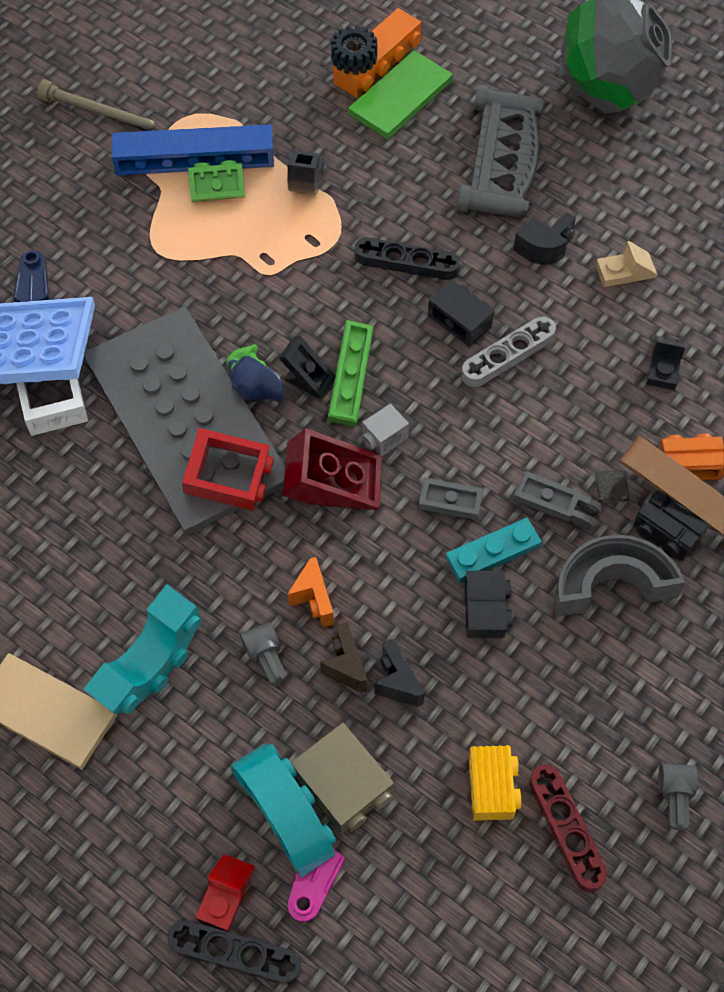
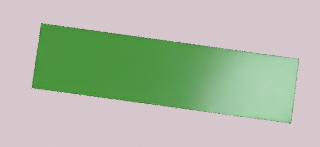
M349 320L345 322L327 421L352 427L356 426L374 326Z

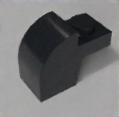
M293 150L288 162V190L317 195L325 158H320L318 153Z
M567 212L556 224L549 228L532 217L516 232L513 251L526 260L540 265H549L562 260L565 256L567 244L575 235L574 225L576 218Z

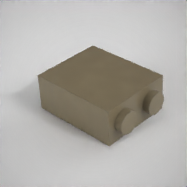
M341 723L291 762L297 773L296 779L302 786H307L315 802L341 834L347 829H350V831L356 830L366 821L367 817L365 815L374 808L377 810L382 809L393 798L391 794L394 792V782L344 723Z

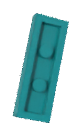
M524 518L447 552L445 559L460 584L464 582L466 571H489L540 548L542 541L529 519Z

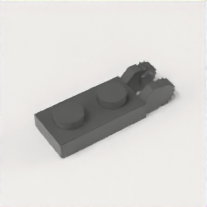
M524 471L513 496V501L564 521H571L575 526L589 530L594 528L596 520L592 516L575 510L576 505L581 510L596 515L602 509L601 503L582 495L580 491Z

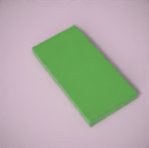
M413 50L348 108V114L388 140L453 81V74Z

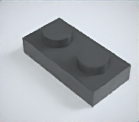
M424 477L418 509L478 520L484 489Z

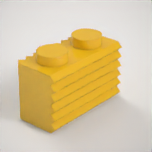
M509 745L470 747L469 773L473 821L514 819L516 809H521L520 789H514L513 776H518L517 756H511V747Z

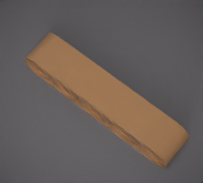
M638 436L623 455L620 462L654 488L709 524V528L724 538V496L649 441Z

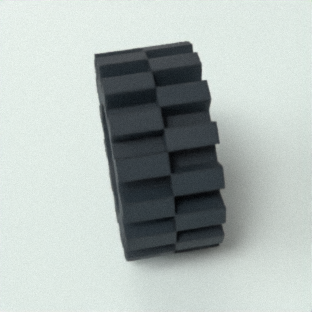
M350 25L346 26V31L341 28L339 29V34L334 33L333 38H331V60L333 65L337 66V70L341 71L344 68L345 74L353 71V75H358L359 70L362 74L366 73V68L371 70L373 64H376L377 37H374L372 31L368 33V28L364 27L360 30V26L355 25V29H351Z

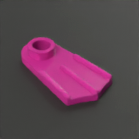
M335 849V856L303 878H300L296 872L288 900L289 913L296 921L308 922L318 914L345 861L344 856ZM301 899H306L310 902V907L307 910L302 911L297 908V903Z

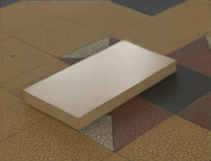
M8 653L0 664V725L82 770L118 714L112 713L94 698Z

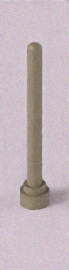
M43 79L38 86L37 97L40 100L49 103L59 100L147 130H153L155 127V123L150 119L62 91L56 86L55 82Z

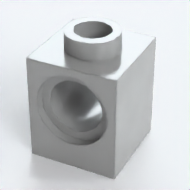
M391 403L362 422L361 438L363 443L369 450L374 449L379 455H385L408 439L409 423Z

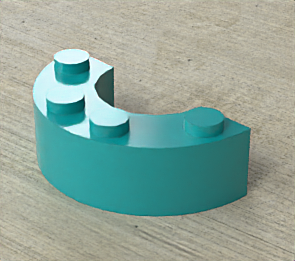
M167 584L146 609L148 614L147 621L135 643L117 660L111 663H103L83 688V690L112 713L129 714L153 692L156 694L161 692L168 683L167 676L175 667H180L189 655V652L186 650L202 621L199 618V610L197 606Z
M264 743L230 765L231 772L246 795L253 799L264 815L283 852L300 878H303L335 856L332 844L336 842V838L327 824L322 826L311 806L316 803L313 795L306 785L299 787L294 779L297 773L288 758L282 760L273 744L267 745Z

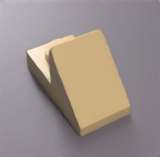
M630 241L626 242L624 254L599 258L595 265L603 287L657 277V272L649 252Z

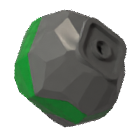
M588 0L569 13L561 48L563 65L559 69L560 75L564 81L571 82L574 92L578 97L581 96L603 113L620 112L637 106L651 96L665 74L666 68L671 65L672 36L670 29L650 2L644 3L639 0Z

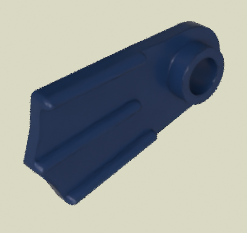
M27 251L20 258L13 296L15 302L49 300L46 261L44 255L39 251Z

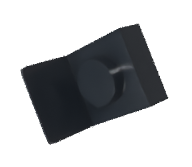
M655 335L646 385L675 390L681 359L685 351L683 340Z
M301 336L293 337L278 357L290 370L284 379L317 398L322 397L335 378V374Z
M395 639L383 643L380 662L384 671L389 676L374 683V693L416 707L423 705L425 693Z

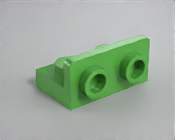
M234 160L222 161L220 165L210 166L209 163H196L194 167L188 168L191 202L245 198L242 163L236 164Z

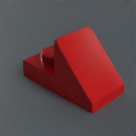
M223 854L208 875L209 887L195 917L196 920L219 930L229 932L256 867Z

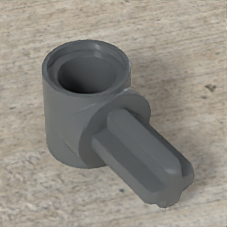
M270 621L240 634L248 657L251 661L260 662L270 684H279L287 678L284 667L277 655L281 648L280 642Z
M660 764L658 788L659 793L668 799L669 827L672 829L685 830L689 828V799L696 795L698 785V773L695 765Z

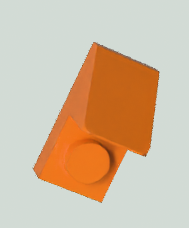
M313 557L309 559L288 593L289 606L309 602L313 619L319 617L321 627L324 628L334 625L333 610L317 558Z

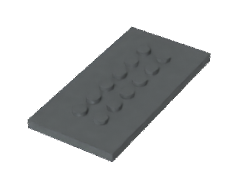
M185 306L84 352L86 363L185 536L241 509L240 507L183 493L182 481L199 428L270 445V456L274 457L270 475L264 474L262 484L266 485L264 497L283 488L284 463L242 396L232 388L229 375ZM210 446L200 480L249 492L258 458Z

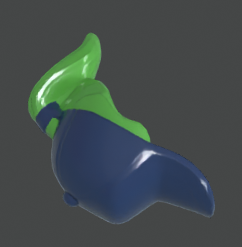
M256 344L239 348L227 357L226 364L232 371V388L240 396L250 402L265 399L278 403L283 402L282 381L274 371L266 367L264 361L257 358L258 346Z

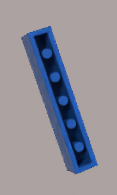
M271 124L112 133V161L116 175L187 172L188 168L194 167L196 163H209L210 166L220 165L222 161L234 160L236 164L242 163V168L274 167Z

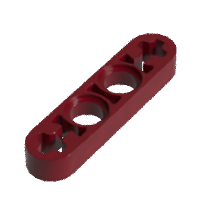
M540 765L534 769L531 775V791L576 885L585 892H596L606 881V867L560 773L551 765ZM542 774H544L546 779H553L550 785L553 795L557 792L561 793V795L553 796L547 802L545 798H548L550 794L544 784L538 785ZM554 804H563L568 808L569 817L566 820L560 821L552 816L550 810ZM572 834L580 836L584 841V849L580 852L569 850L565 842L566 837ZM588 853L591 856L586 860L589 870H596L598 872L595 883H592L590 879H583L582 875L586 871L583 862L580 861L577 865L574 862L575 860L582 859Z

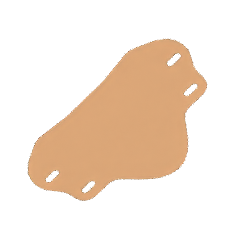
M193 114L178 120L169 130L243 125L237 120L214 114ZM275 156L274 167L242 168L245 198L191 202L188 171L146 174L161 190L160 199L150 228L151 245L157 254L167 259L188 261L235 255L244 259L259 273L273 275L299 260L325 253L336 244L341 235V218L333 198L320 189L317 195L289 191L287 183L288 167ZM312 235L320 242V245L318 247L312 246L305 240V236ZM260 254H268L275 261L274 265H267L260 259Z

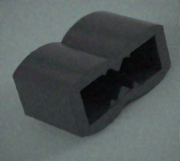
M466 571L464 596L467 638H505L507 628H512L513 623L512 610L506 608L505 600L511 597L510 580H505L504 571Z

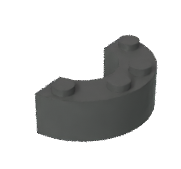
M627 535L598 537L577 548L564 564L554 596L555 617L585 613L591 600V589L598 583L609 579L623 580L633 584L642 592L647 603L678 598L685 581L674 561L654 544Z

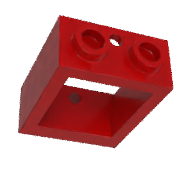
M199 428L182 481L183 493L254 511L256 502H262L266 490V485L262 484L264 474L270 475L274 457L270 456V445ZM210 446L258 458L249 492L200 480Z

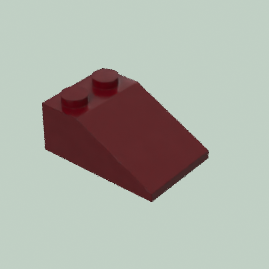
M305 428L287 442L283 496L313 505L377 510L380 503L382 455Z

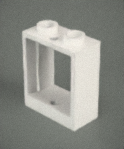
M78 379L69 380L73 399L31 409L26 383H16L24 420L31 436L88 422Z

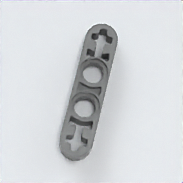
M547 317L535 318L472 356L462 366L463 382L471 387H479L544 348L554 339L555 323ZM522 340L527 343L528 347L517 349L512 343ZM500 354L504 356L505 361L494 363L491 361L490 356ZM472 369L474 372L480 370V375L476 373L470 374V370Z

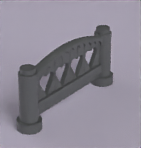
M478 84L473 110L484 113L472 185L461 184L456 211L467 213L469 209L521 218V216L527 217L529 201L524 200V196L533 180L539 157V132L535 116H541L544 100H539V97L488 89V85ZM519 117L523 120L520 123L522 130L516 131L502 121ZM517 137L520 139V142L517 143L519 150L513 151L500 141ZM514 157L517 159V162L514 163L516 170L509 171L496 161ZM510 177L514 179V182L511 184L513 191L507 192L493 181Z

